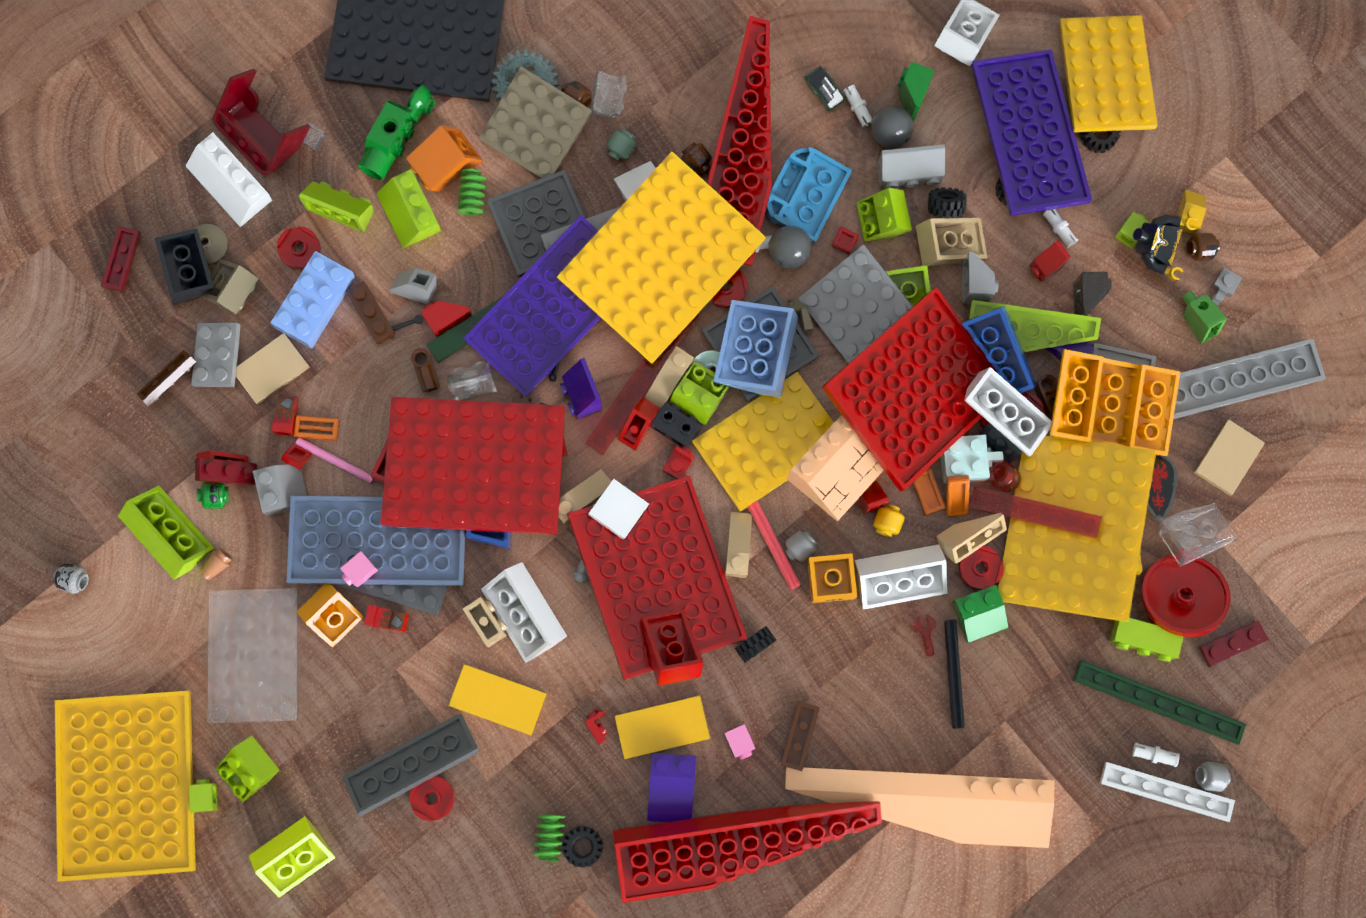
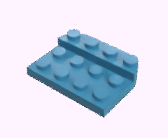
M811 147L794 151L784 162L771 187L765 216L775 225L778 223L783 227L791 225L803 229L808 234L811 242L815 243L852 170Z

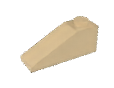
M676 346L644 398L662 408L664 403H668L673 392L690 369L694 357Z
M601 469L560 498L558 519L564 526L569 524L568 513L590 507L602 496L611 483V480Z
M731 512L725 576L746 578L748 575L752 515L750 513Z
M998 513L954 524L936 537L943 554L957 564L1006 531L1007 527L1004 515Z

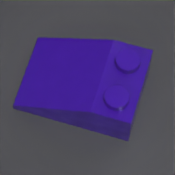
M581 358L562 376L563 383L560 384L564 396L568 395L571 402L568 403L572 415L576 414L578 420L602 411L596 385L585 358Z
M652 753L647 821L672 822L692 819L696 756Z

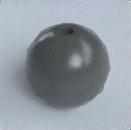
M892 105L878 110L873 116L870 125L875 142L889 149L904 146L911 139L914 130L910 114L903 108Z
M789 225L779 228L773 233L768 243L771 259L776 265L785 269L801 267L809 259L812 252L811 239L808 234L796 226Z

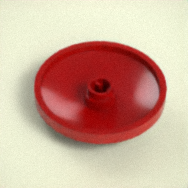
M1175 554L1158 560L1149 568L1141 585V601L1147 615L1160 628L1174 635L1196 637L1210 633L1223 622L1230 608L1231 594L1225 577L1214 565L1197 556Z

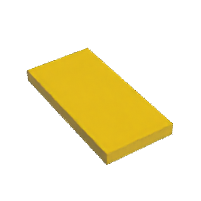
M464 664L449 706L532 736L547 694Z
M700 696L615 716L624 759L710 739Z

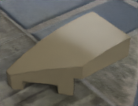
M795 297L788 298L789 307L793 308L797 315H800L802 331L805 335L811 334L813 325L807 308Z

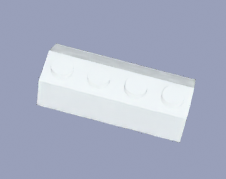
M211 133L196 146L186 164L187 169L239 227L272 201L267 191L214 133Z
M991 367L980 371L968 386L964 401L1028 457L1031 456L1051 429L1052 421Z
M939 544L855 560L856 580L863 610L948 594L946 559Z
M522 562L505 569L481 589L486 599L490 601L496 610L494 612L497 617L501 618L507 627L506 632L525 663L567 637Z

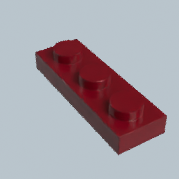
M118 226L101 282L103 288L124 293L141 235L139 230Z
M207 458L195 459V481L256 485L253 471L257 470V463Z
M1259 620L1209 642L1199 647L1208 667H1212L1269 639Z

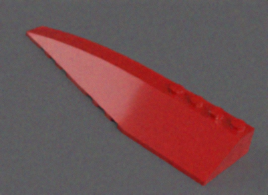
M749 16L707 184L761 232L772 187L770 21ZM756 250L743 265L752 266Z
M880 801L843 802L765 808L613 830L622 903L713 889L718 887L717 884L727 880L731 882L742 874L757 872V869L766 865L770 867L801 855L803 851L812 847L816 849L822 847V844L833 839L835 841L844 838V835L851 832L858 833L882 823Z

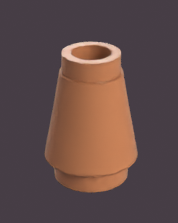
M222 548L213 550L200 571L201 575L207 580H211L230 565L232 557Z

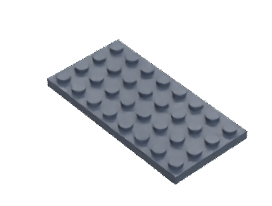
M291 496L286 583L347 584L341 576L344 572L340 568L361 551L378 570L361 585L464 586L465 530L381 526L383 497Z

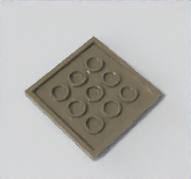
M520 67L478 139L540 178H545L558 171L593 111L530 71Z

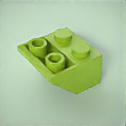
M887 188L856 202L864 242L893 238L912 230L904 190Z
M694 361L673 392L670 404H675L681 411L692 415L699 422L706 425L716 411L729 386L715 383V373Z
M253 736L233 747L215 768L219 776L225 780L234 795L242 803L267 784L279 771V768Z

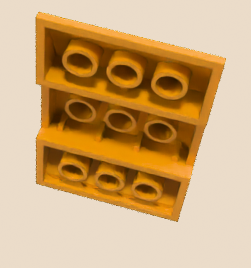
M1063 349L1050 435L1081 442H1098L1156 450V455L1168 456L1180 372L1106 359L1102 356Z

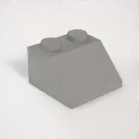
M969 252L962 263V304H972V300L990 302L994 298L995 293L998 292V280H995V273L974 252Z
M288 464L274 465L253 471L261 510L266 516L290 511L291 496H307L302 470Z

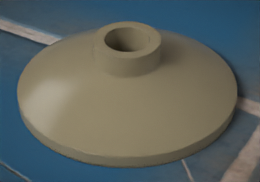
M202 224L194 228L198 229L201 243L204 239H208V243L202 245L207 265L217 263L225 256L228 249L226 234L221 228L213 224Z

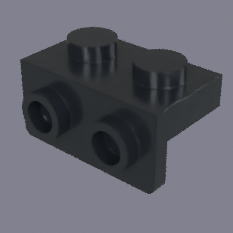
M991 423L979 433V435H986L987 444L995 452H1003V461L1007 465L1023 452Z

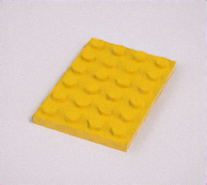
M1142 15L1061 18L1059 27L1073 132L1156 129L1158 123Z
M796 372L784 380L781 398L766 395L759 396L694 439L692 444L736 508L741 512L788 481L787 478L791 469L834 422L800 374Z

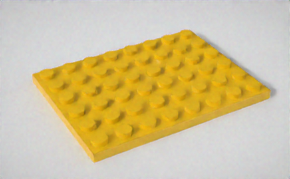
M671 152L562 270L557 279L646 360L653 364L764 242L766 237L676 154Z
M1045 436L1031 456L1028 457L1022 452L1003 557V575L998 585L1003 602L1129 622L1156 450Z
M191 691L55 700L57 882L196 871L194 812H190L189 785H193Z

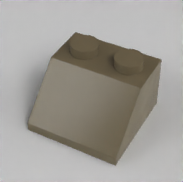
M220 259L210 274L214 289L201 297L228 312L237 314L243 308L244 301L249 293L255 289L259 278L238 264Z

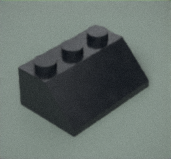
M198 229L155 238L173 305L196 300L214 289Z

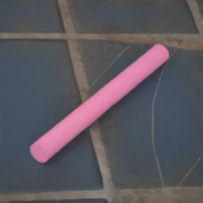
M300 437L297 439L296 445L370 484L373 483L370 473Z

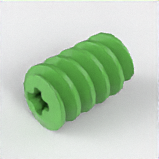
M463 169L460 173L462 177L460 178V194L458 195L459 202L457 203L459 209L457 213L466 216L483 214V210L479 209L478 206L484 205V202L480 201L479 198H484L485 194L479 192V190L486 189V186L480 184V182H486L487 178L481 176V171Z
M552 814L537 816V819L543 821L542 824L536 825V828L542 830L541 833L535 834V837L541 839L540 842L534 843V846L540 849L533 852V855L538 857V859L560 862V859L554 857V855L561 854V850L555 847L562 845V841L557 839V837L563 836L564 833L558 830V828L564 827L565 823L559 821V819L566 816Z

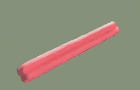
M755 501L748 506V509L788 587L795 589L800 586V581L759 502Z

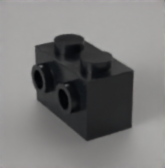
M664 403L651 422L652 429L680 447L682 445L689 448L699 433L701 425L698 424L699 420L692 415L687 417L682 414L681 409L673 403L670 405Z

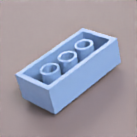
M315 251L272 319L271 324L276 330L285 333V335L312 349L346 295V290L351 287L356 277L351 270Z

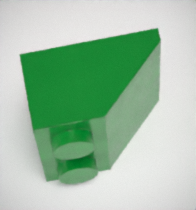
M911 61L909 68L904 67L897 87L901 88L898 96L902 105L914 122L935 70Z
M997 585L952 602L967 643L1008 628L1005 605Z

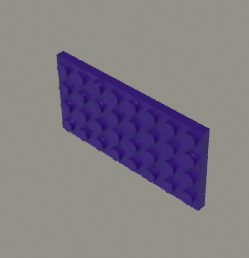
M1052 49L972 61L971 68L1009 215L1015 216L1091 203L1092 196L1073 132Z
M582 215L572 223L463 338L526 397L601 319L557 279L562 270L598 232Z

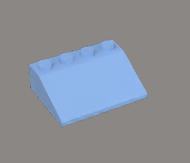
M732 300L714 382L760 395L781 398L798 320L795 310L793 308Z

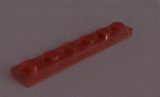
M975 486L969 503L970 509L991 514L1002 513L1007 518L1095 539L1098 538L1103 519L1102 516Z

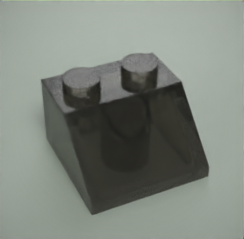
M1082 272L1072 283L1074 314L1087 316L1111 291L1112 282L1108 278V272Z

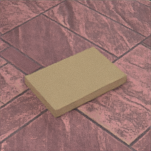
M283 333L238 365L236 377L254 402L259 405L310 367L285 333Z
M1227 420L1194 473L1227 495L1232 496L1265 442L1231 420Z

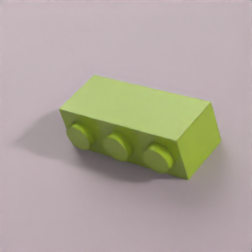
M1129 618V622L1114 620L1109 642L1116 644L1115 647L1118 649L1128 650V648L1137 650V654L1143 656L1153 654L1158 656V660L1171 662V660L1179 658L1183 636L1171 634L1157 625Z

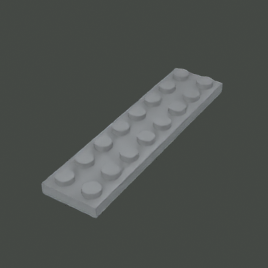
M1309 339L1180 373L1173 419L1326 379L1314 340Z

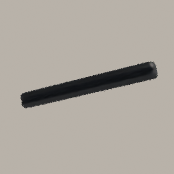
M946 620L944 626L952 727L959 729L964 728L965 724L957 621Z

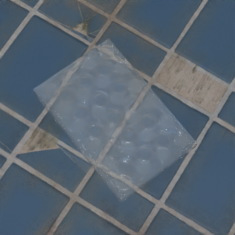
M298 588L209 591L208 724L298 721L299 615L296 613L299 609Z

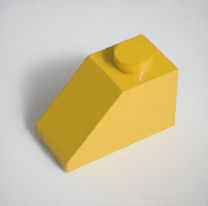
M1188 190L1184 191L1177 216H1180L1181 219L1195 217L1198 221H1189V226L1197 228L1195 230H1188L1180 225L1183 228L1182 232L1194 235L1201 228L1206 211L1205 195Z

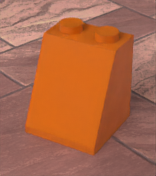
M440 125L406 158L410 163V169L422 179V185L427 190L436 192L442 191L462 177L460 174L461 170L473 169L484 161L459 128Z

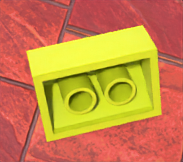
M304 816L250 854L249 858L254 872L280 897L333 860L335 856L315 826Z

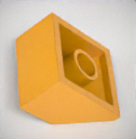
M324 584L296 611L301 619L332 648L364 617L332 584Z

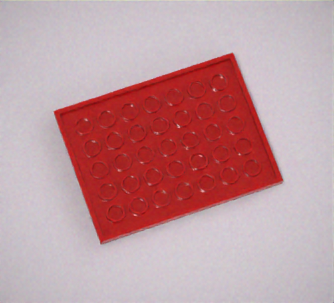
M937 287L931 289L821 387L900 492L905 491L983 417L964 401L967 388L982 370L991 367L998 373L988 361L981 348L972 339L973 337L964 328L962 325L963 321Z
M391 397L381 526L557 535L565 406Z
M690 475L635 492L637 496L649 503V505L624 540L588 515L594 505L567 514L624 681L653 671L641 620L644 616L684 609L700 654L747 639Z

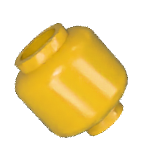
M888 504L887 507H880L873 522V526L876 528L875 532L892 538V535H898L905 519L904 515L899 512L900 508Z

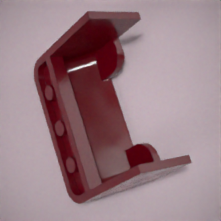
M251 69L229 78L214 112L213 122L216 128L261 174L267 175L274 172L300 149L311 126L305 124L287 131L281 136L256 110L259 104V97L251 87V83L257 71Z

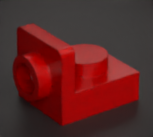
M675 445L662 471L676 479L683 478L694 460V456L691 454L692 451L681 445L679 448Z
M596 709L586 716L588 720L585 721V724L600 745L606 741L604 736L608 733L601 723H595L596 720L605 715L604 710L599 712Z

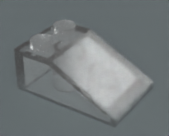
M476 362L470 368L458 367L452 369L451 373H447L448 387L454 400H466L497 391L489 362Z
M1215 503L1174 514L1162 520L1158 529V533L1180 567L1238 540V537Z

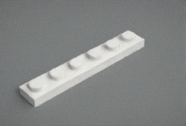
M1108 762L1104 763L1099 783L1226 822L1231 820L1235 800Z

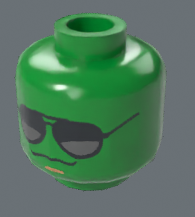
M203 482L201 489H197V502H201L204 509L224 508L225 504H228V486H225L224 483Z

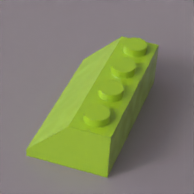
M156 486L126 501L118 515L121 521L173 580L190 572L215 549L160 486Z

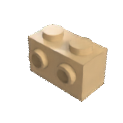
M480 597L463 608V611L488 648L507 636L504 632L507 627L501 618L496 620L492 614L496 610L489 600L484 601Z

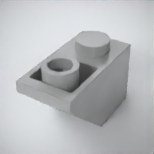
M418 268L399 273L389 292L423 304H429L437 290L436 274Z

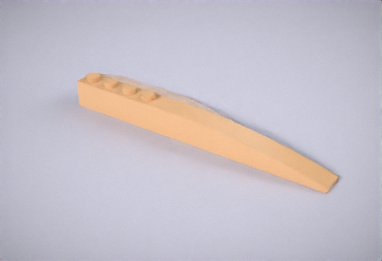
M786 767V790L828 803L880 801L883 820L964 844L1049 848L1054 809L1055 780L803 768L801 772Z

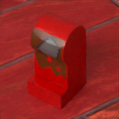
M278 396L274 422H272L271 428L275 435L294 437L295 418L298 410L297 396Z
M368 605L364 624L371 627L405 632L409 615Z

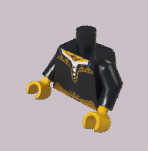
M1162 215L1154 218L1151 223H1144L1142 228H1137L1133 233L1134 240H1137L1135 250L1141 255L1145 266L1162 275L1168 274L1169 279L1172 281L1179 280L1180 278L1175 277L1173 273L1174 271L1183 273V270L1180 267L1173 269L1167 267L1172 266L1183 230L1180 225L1188 230H1195L1197 228L1190 227L1189 221H1198L1197 218L1188 217L1181 219L1180 216Z

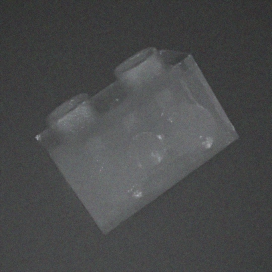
M601 71L596 73L590 105L593 114L613 119L622 113L624 103L622 102L623 95L627 90L626 75L622 74L616 77Z

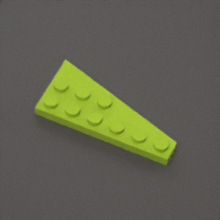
M972 300L969 320L1005 305L1024 352L1097 340L1101 323V318Z

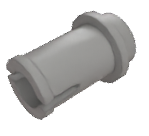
M581 558L576 572H573V579L585 583L589 578Z

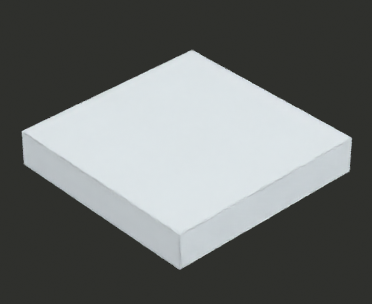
M613 479L588 515L624 540L649 503Z

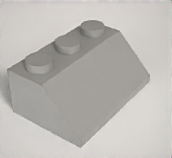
M945 144L882 150L877 162L880 188L897 189L898 186L914 188L919 186V184H927L928 186L938 185L945 176Z

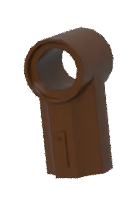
M422 348L414 350L411 355V361L414 365L422 393L440 388L429 352ZM426 355L427 361L424 364H417L418 356Z

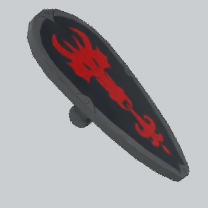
M1156 455L1147 506V511L1157 521H1162L1168 515L1174 502L1177 487L1176 467L1168 457Z

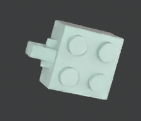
M986 435L961 436L940 456L943 484H947V476L969 475L970 482L986 481L990 478L989 468L992 467V463L1003 461V452H991V448H987Z

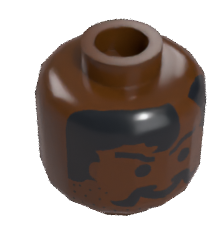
M572 81L569 84L566 83L561 89L563 93L584 106H590L592 102L591 91L580 82Z
M693 142L682 151L681 160L695 173L699 172L702 174L710 168L708 163L712 160V157L703 144Z
M1212 233L1194 234L1186 244L1187 254L1196 261L1212 260L1220 250V242Z

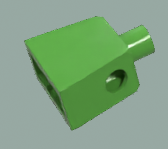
M1193 291L1186 293L1182 297L1187 304L1183 315L1196 338L1202 344L1220 333L1227 318L1208 295L1198 298Z

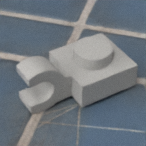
M1225 267L1212 285L1217 290L1211 299L1216 306L1222 303L1225 296L1231 297L1242 280L1240 276Z

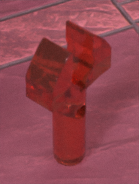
M926 615L928 625L925 630L921 626L920 616H918L913 624L914 632L918 631L922 634L926 656H934L931 631L937 628L936 622L931 616Z

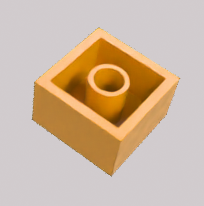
M852 553L809 557L807 559L811 603L854 600L857 598Z

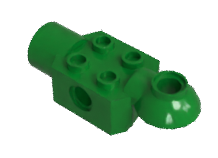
M424 84L411 93L407 104L409 108L392 101L385 103L366 137L365 151L357 165L368 176L380 181L385 179L392 164L403 155L404 145L407 140H411L415 132L414 126L418 123L422 114L429 115L432 111L435 98L431 97L429 89Z

